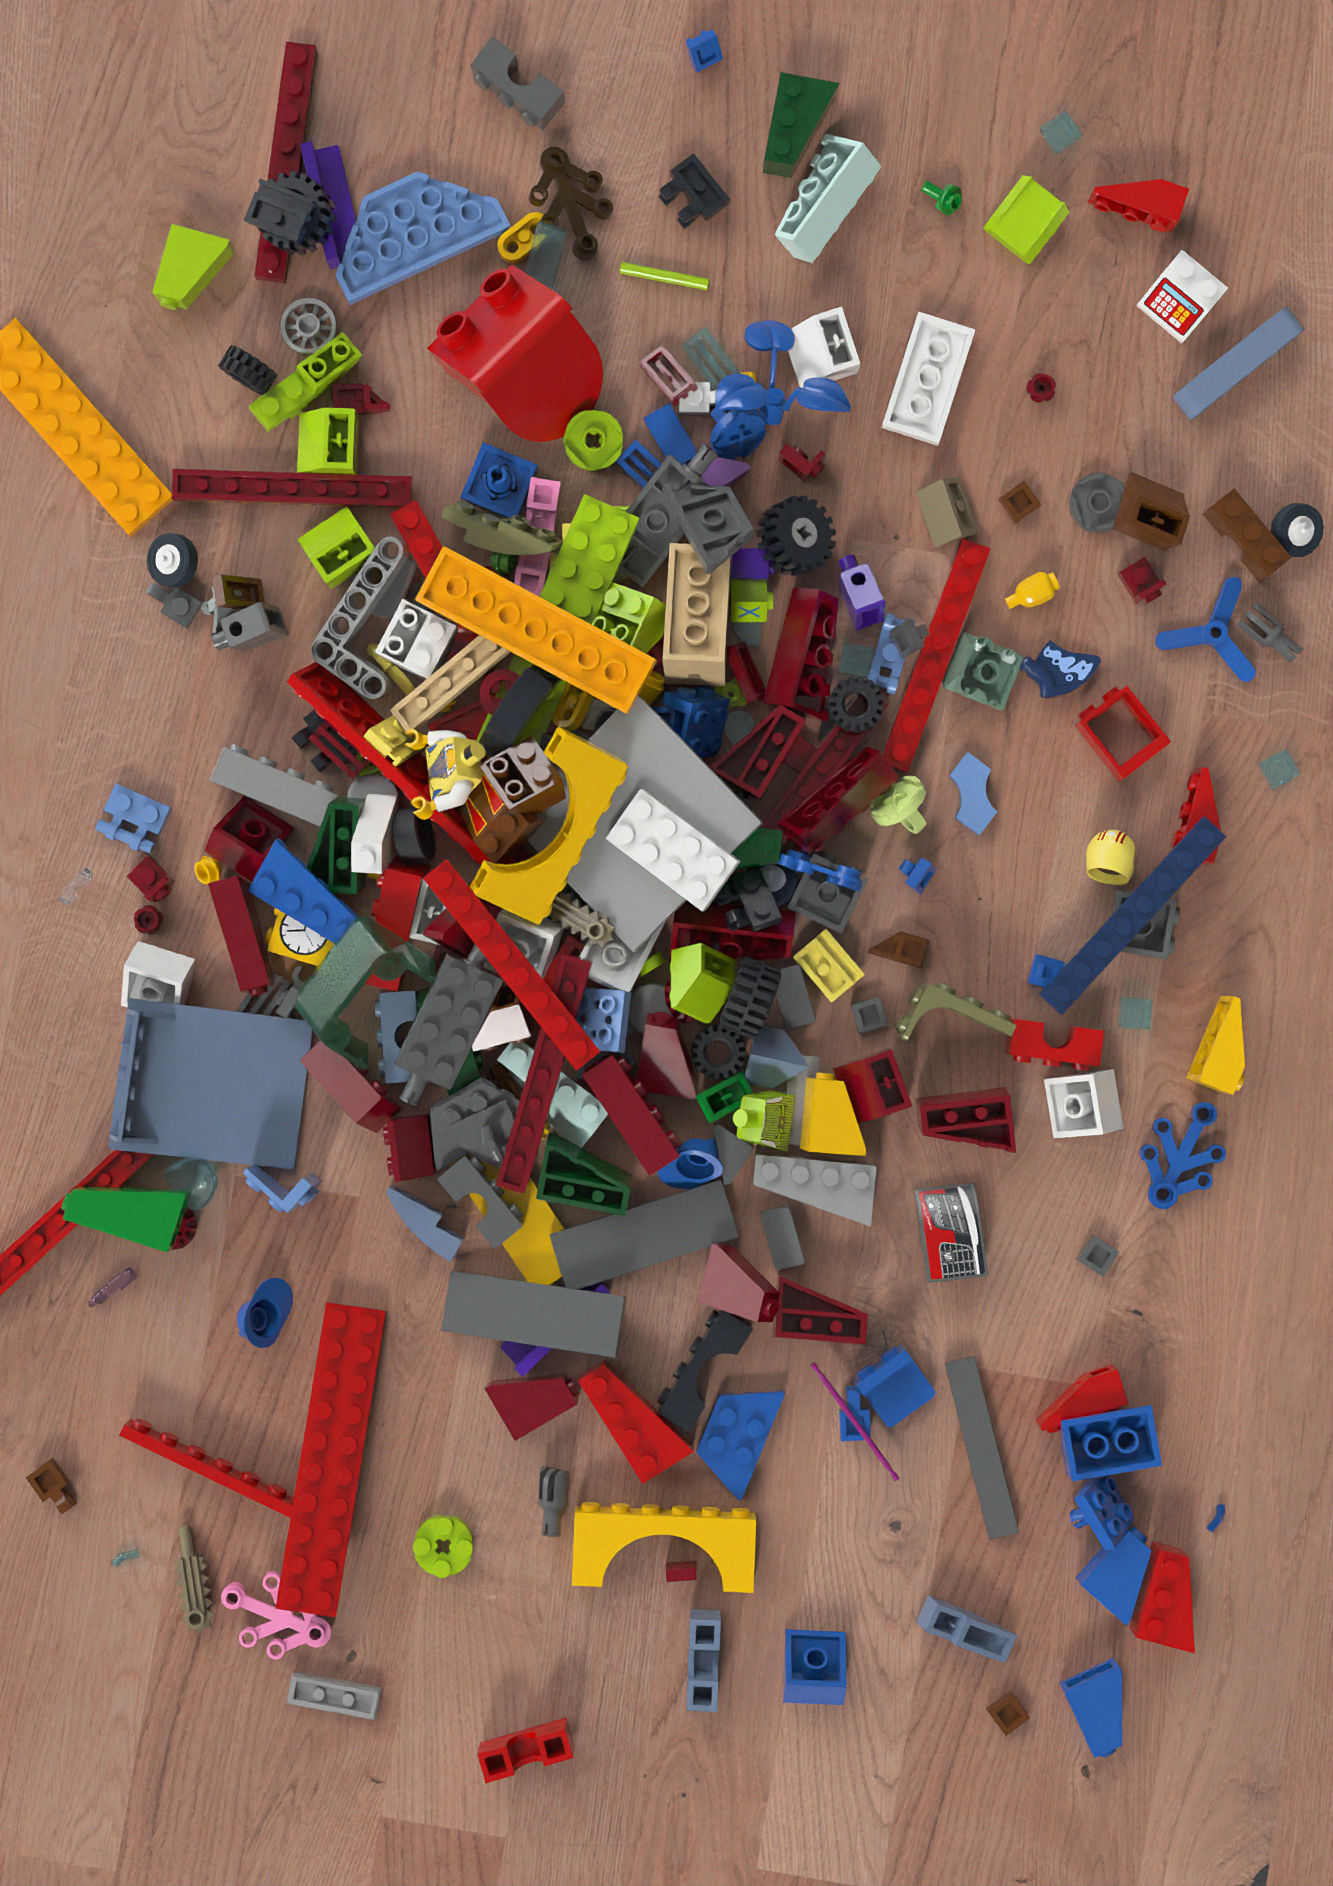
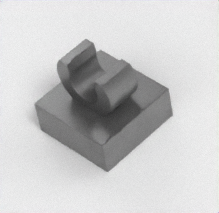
M912 619L902 622L889 631L901 658L912 655L924 647L922 639L930 635L926 624L915 627Z

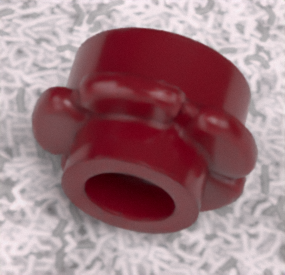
M1038 373L1032 377V380L1028 381L1026 390L1031 395L1030 398L1033 401L1041 403L1044 400L1049 401L1054 397L1056 383L1051 376ZM1043 386L1044 390L1040 391L1038 387Z
M145 905L134 914L135 928L143 934L148 933L151 935L157 933L160 930L159 926L163 923L162 913L157 911L155 906ZM147 917L151 918L150 923L146 922Z

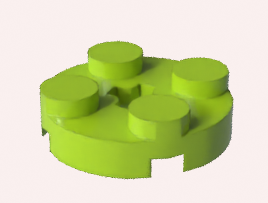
M596 410L582 411L575 415L566 427L563 438L565 452L570 461L581 469L590 472L604 470L611 466L621 454L623 445L622 429L617 420L607 412ZM588 433L593 436L596 434L600 435L601 438L598 442L601 446L599 448L595 446L589 448L586 445L588 441L586 435Z
M434 1515L428 1518L419 1527L413 1543V1551L418 1564L426 1572L438 1578H446L462 1571L469 1563L474 1548L471 1529L461 1518L453 1515ZM438 1539L442 1541L450 1540V1551H438V1543L436 1541Z

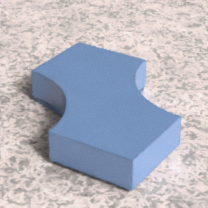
M967 752L949 775V778L955 783L960 794V807L955 819L980 836L998 811L992 807L986 794V781L991 769Z

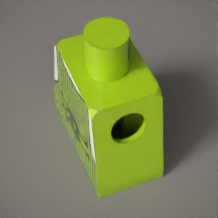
M769 1090L744 1095L741 1099L740 1109L733 1115V1122L738 1127L737 1138L760 1147L788 1151L795 1095Z

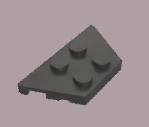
M673 483L663 484V494L706 574L716 570L753 538V527L730 487H706L704 485L691 484V490L673 489Z
M481 1077L431 1105L430 1116L434 1162L437 1171L469 1153L456 1138L450 1124L506 1100L515 1119L520 1100L516 1099L511 1092L499 1089L494 1083Z

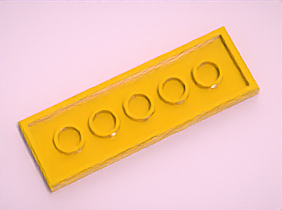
M459 1158V1159L455 1160L454 1162L450 1163L449 1166L452 1167V1166H453L455 1163H457L461 1158ZM481 1161L486 1168L483 1172L490 1181L493 1179L497 1181L501 1167L492 1166ZM530 1177L525 1194L503 1188L505 1191L502 1195L509 1205L514 1202L523 1212L524 1217L521 1219L524 1225L505 1240L502 1245L527 1282L550 1285L561 1278L562 1274L549 1234L564 1230L565 1228L548 1202L536 1199L538 1187ZM470 1193L469 1196L485 1217L488 1211L486 1200L479 1194Z

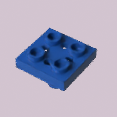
M483 442L460 498L465 502L504 518L513 515L519 516L529 492L531 477L536 476L539 466ZM515 485H516V486L518 487V490H517L516 492H511V491L509 490L510 487L512 488V490H515V489H516ZM494 493L498 494L497 500L493 501L490 499V495L492 498H496Z
M1109 1475L1088 1479L1074 1498L1079 1508L1070 1511L1071 1523L1079 1520L1073 1526L1076 1529H1080L1083 1526L1090 1525L1105 1551L1116 1548L1135 1519L1131 1507L1124 1501L1117 1489L1115 1480Z

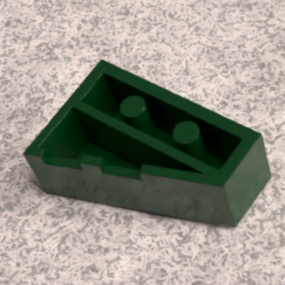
M780 72L762 173L792 178L813 137L822 125L827 112L836 100L840 83Z

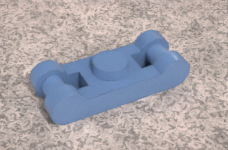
M886 613L867 680L870 679L875 686L886 689V693L894 695L905 658H901L893 639L889 637V631L905 622V620L897 619L894 614ZM880 668L890 670V677L880 676Z

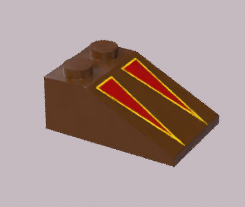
M485 752L484 758L480 760L481 763L492 758V756ZM483 772L481 782L471 791L467 801L463 805L458 806V810L474 843L495 864L512 859L547 819L543 812L510 813Z

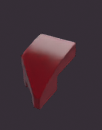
M362 383L331 385L332 408L356 409L358 415L390 412L391 410L390 404L387 401L384 402L375 394L367 383L365 385Z

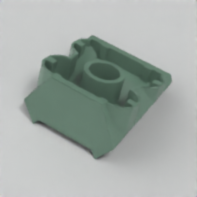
M965 632L957 640L958 644L946 675L942 679L943 687L1002 711L1005 708L1024 657L1010 648H1003L994 644L991 639L985 636H973Z

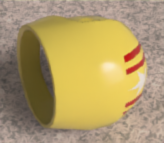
M1105 830L1098 833L1090 841L1086 851L1088 876L1098 882L1109 885H1126L1134 872L1135 844L1133 840L1119 830ZM1097 868L1113 870L1121 875L1107 874Z

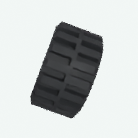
M746 956L740 963L731 993L725 1002L720 1017V1027L755 1040L760 1035L781 981V969Z

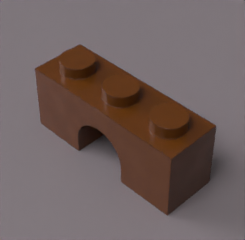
M1235 488L1203 513L1221 537L1227 535L1239 546L1243 554L1242 563L1259 583L1291 559V556Z

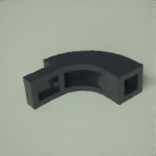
M534 664L531 668L527 667L496 709L480 738L479 743L484 747L485 752L494 757L519 743L536 711L560 684L562 679Z

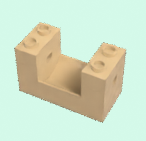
M670 543L663 646L665 684L725 686L728 607L731 591V557L712 573L706 574L691 544Z

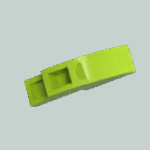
M342 332L298 364L294 373L249 405V410L263 427L270 432L290 417L291 420L320 398L331 388L332 384H336L361 359L362 354Z

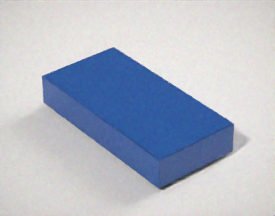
M670 404L643 418L665 458L671 454L682 464H687L692 460L697 450Z

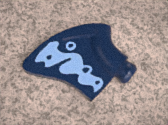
M1049 640L1035 660L1030 656L1024 657L1020 670L1026 672V676L1036 682L1040 689L1041 698H1056L1066 695L1084 684L1096 671L1101 659L1096 655L1069 652Z

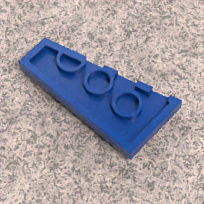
M280 838L276 839L251 883L248 892L346 951L354 952L368 925L341 898L338 899L320 878L318 879L306 868V864L298 856L295 857Z

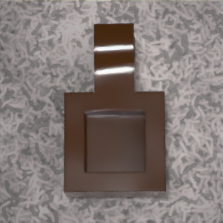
M54 1458L26 1477L41 1501L44 1502L51 1498L61 1514L77 1504L74 1497L64 1489L70 1481Z

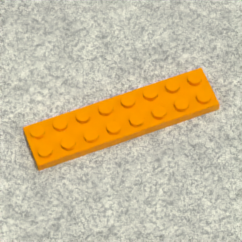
M16 318L0 331V391L125 532L132 537L172 501V493Z
M445 546L440 551L415 598L417 602L627 715L657 662L655 658Z

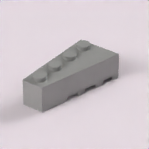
M232 744L230 749L222 747L210 775V781L314 825L321 826L329 802L338 796L331 792L333 786L316 780L315 785L304 781L305 774L288 768L287 773L276 769V762L260 756L259 761L247 756L248 750Z
M755 1152L752 1175L753 1185L871 1227L877 1168L874 1163Z

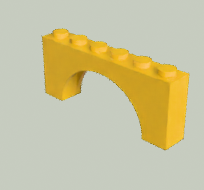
M559 726L546 747L544 754L561 768L568 785V810L560 831L544 850L528 860L505 865L484 860L470 885V888L477 897L537 925H540L543 918L550 914L555 896L564 889L569 871L572 866L579 862L583 846L587 839L592 838L595 834L597 821L601 814L610 807L612 795L617 786L624 782L629 766L620 757Z
M583 1502L582 1506H576L572 1586L602 1587L603 1577L608 1564L616 1553L627 1544L651 1535H673L694 1542L712 1557L722 1577L723 1592L754 1593L755 1513H750V1510L747 1508H733L732 1512H720V1508L702 1507V1511H692L690 1507L683 1505L672 1506V1510L660 1509L659 1505L645 1504L642 1505V1508H630V1505L626 1503H614L612 1507H600V1504L597 1502Z

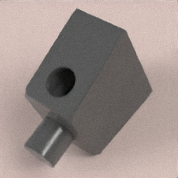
M258 602L222 618L221 625L223 630L211 635L213 644L218 651L227 647L239 651H247L289 636L280 608Z

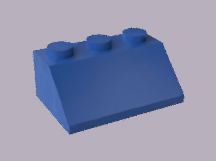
M1151 1405L1061 1420V1448L1065 1471L1072 1482L1162 1466Z

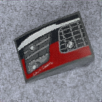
M974 1183L914 1189L926 1281L933 1283L988 1276L984 1238Z

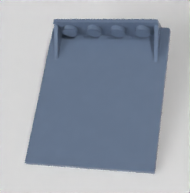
M130 998L127 1006L123 1042L121 1043L122 1049L119 1071L117 1072L118 1078L115 1100L113 1101L114 1107L108 1148L112 1150L294 1170L307 1069L300 1060L310 1051L314 1021Z

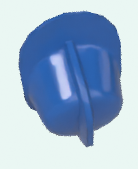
M713 1138L708 1140L688 1139L680 1147V1157L658 1170V1177L663 1183L672 1188L691 1189L721 1176L724 1168L719 1160L716 1140Z
M277 1277L265 1280L256 1289L252 1299L244 1303L238 1311L237 1326L239 1328V1335L247 1338L255 1347L267 1348L275 1343L293 1304V1294L285 1280Z

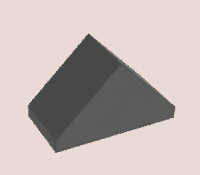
M713 1123L719 1160L724 1168L722 1172L724 1185L731 1184L754 1150V1147L748 1142L738 1139L735 1133L720 1123Z

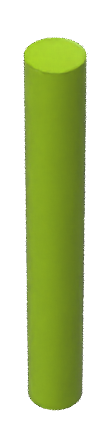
M621 262L620 274L705 291L708 290V278Z

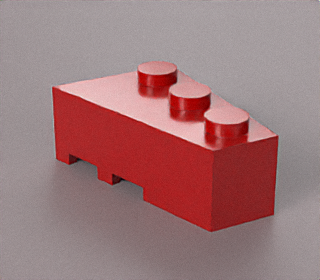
M1152 1541L1150 1558L1129 1628L1138 1639L1195 1654L1189 1557L1181 1548Z

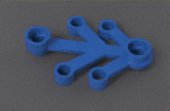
M788 849L787 855L781 854L779 865L813 875L815 870L827 874L825 880L827 882L858 892L861 890L863 881L860 879L863 872L843 865H839L836 872L810 863V856Z
M1198 1102L1192 1107V1122L1178 1150L1171 1133L1172 1123L1162 1117L1154 1120L1152 1129L1160 1137L1169 1168L1165 1176H1163L1157 1160L1159 1151L1155 1146L1145 1144L1140 1148L1139 1156L1146 1162L1153 1182L1148 1188V1199L1153 1206L1159 1209H1168L1177 1202L1178 1195L1196 1189L1206 1190L1211 1187L1213 1182L1212 1176L1204 1171L1196 1172L1192 1179L1176 1183L1181 1172L1210 1162L1220 1163L1226 1157L1225 1149L1217 1144L1210 1145L1204 1152L1189 1156L1203 1127L1213 1124L1217 1118V1110L1211 1103ZM1201 1108L1207 1110V1116L1204 1119L1198 1117V1110ZM1161 1121H1165L1167 1124V1129L1164 1132H1160L1157 1127ZM1147 1148H1152L1154 1151V1155L1150 1159H1146L1144 1156ZM1215 1148H1218L1221 1153L1217 1159H1213L1211 1156V1152ZM1201 1175L1207 1177V1183L1203 1186L1198 1184V1178ZM1161 1188L1167 1190V1196L1164 1199H1159L1157 1195Z

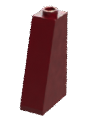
M234 876L208 883L240 991L244 993L250 992L251 997L268 993L267 987L274 986L275 984L253 894L248 892L250 882L239 876Z

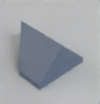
M764 1026L760 1035L755 1040L752 1039L745 1077L749 1084L773 1089L809 1068V1065L785 1030Z

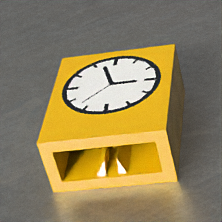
M277 908L274 909V915H277L274 927L270 926L266 934L265 943L268 944L267 951L340 972L346 954L345 949Z

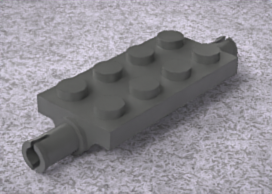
M703 443L688 465L682 464L673 455L669 454L626 512L639 517L640 522L613 583L619 584L623 578H630L644 588L669 557L670 543H679L685 536L681 525L663 494V484L673 483V489L691 490V484L711 487L703 481L702 475L719 455L714 450L709 452L711 449L709 446Z
M475 944L468 958L464 957L463 960L446 954L394 1062L395 1066L411 1074L403 1093L399 1097L406 1103L410 1101L411 1105L417 1106L427 1082H433L451 1090L501 987L503 979L485 970L484 964L487 958Z

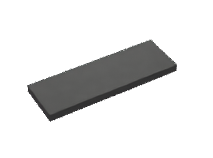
M721 1179L626 1210L625 1216L610 1214L549 1234L565 1287L577 1290L710 1247L712 1243L719 1244L739 1237Z
M451 1271L441 1331L618 1358L626 1297Z

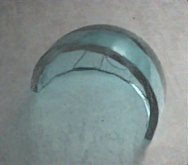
M184 1158L165 1169V1177L171 1189L192 1191L187 1207L193 1210H200L210 1202L217 1189L218 1179L208 1161Z

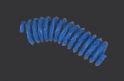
M1225 1505L1217 1506L1216 1516L1206 1527L1209 1532H1214L1213 1530L1217 1529L1216 1527L1222 1522L1220 1519L1224 1520L1225 1516L1223 1515L1226 1513Z

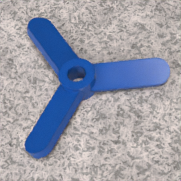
M1229 577L1224 581L1208 624L1160 632L1155 639L1156 647L1160 650H1171L1203 644L1213 646L1241 681H1251L1255 677L1256 670L1229 637L1227 628L1242 589L1241 580L1237 577ZM1212 628L1218 631V638L1211 636L1210 630Z

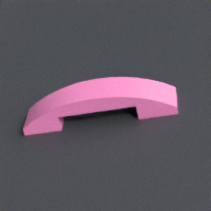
M531 477L526 505V519L530 521V525L538 529L546 528L555 532L560 481ZM551 552L520 555L514 584L540 596L546 583Z

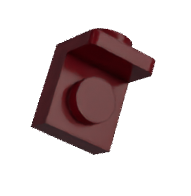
M786 444L779 452L777 460L805 483L810 476L815 479L826 465L823 463L826 453L820 450L814 459L809 462L807 461L808 456L803 450L797 446L792 448Z
M1146 557L1141 558L1118 573L1119 578L1135 604L1142 600H1145L1147 604L1163 595L1160 589L1167 585L1164 579L1159 580Z
M149 855L126 876L150 902H155L156 900L160 902L165 899L172 891L170 886L175 882Z

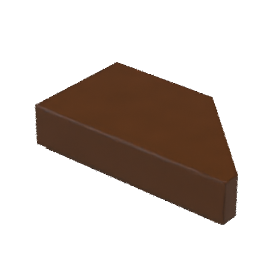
M898 932L869 948L868 954L921 969L929 939L905 932Z

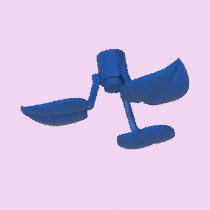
M773 320L754 322L746 328L744 334L745 341L751 348L757 351L771 350L769 389L766 391L761 383L755 384L754 380L748 375L731 374L720 381L715 397L717 412L759 408L761 415L765 418L768 425L780 424L783 420L784 410L790 411L791 404L796 397L800 405L813 410L850 412L851 409L849 400L842 387L834 380L823 377L805 380L803 388L797 387L786 401L784 392L775 388L777 350H791L794 346L795 336L787 325Z

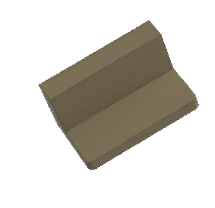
M960 476L943 478L916 492L934 547H941L955 539L967 538L979 533Z

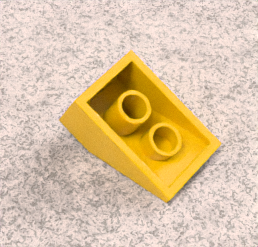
M1220 996L1186 1079L1217 1092L1234 1095L1235 1090L1239 1091L1245 1080V1074H1243L1245 1059L1240 998L1235 996Z

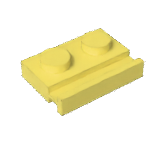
M394 715L373 726L364 735V738L385 758L390 756L394 760L392 764L395 767L421 751L413 750L405 745V743H413L416 737L406 735L405 729Z
M827 929L822 931L793 956L794 960L831 1003L865 975Z

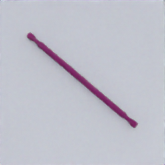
M813 1362L810 1366L817 1372L820 1380L883 1466L890 1472L894 1481L899 1480L900 1477L893 1471L884 1455L826 1376L821 1373L818 1365Z

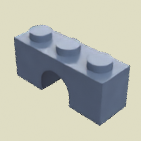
M418 991L379 993V999H375L376 1017H381V1029H377L378 1047H383L384 1058L379 1059L380 1077H385V1084L408 1082L411 1076L408 1071L395 1066L394 1062L402 1048L398 1041V1031L404 1023L415 1021L419 1012L417 1005Z
M690 1609L687 1711L717 1712L718 1659L721 1629L720 1610Z

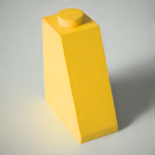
M816 1072V1078L806 1077L800 1149L807 1152L866 1156V1147L844 1081L834 1079V1074L823 1072Z

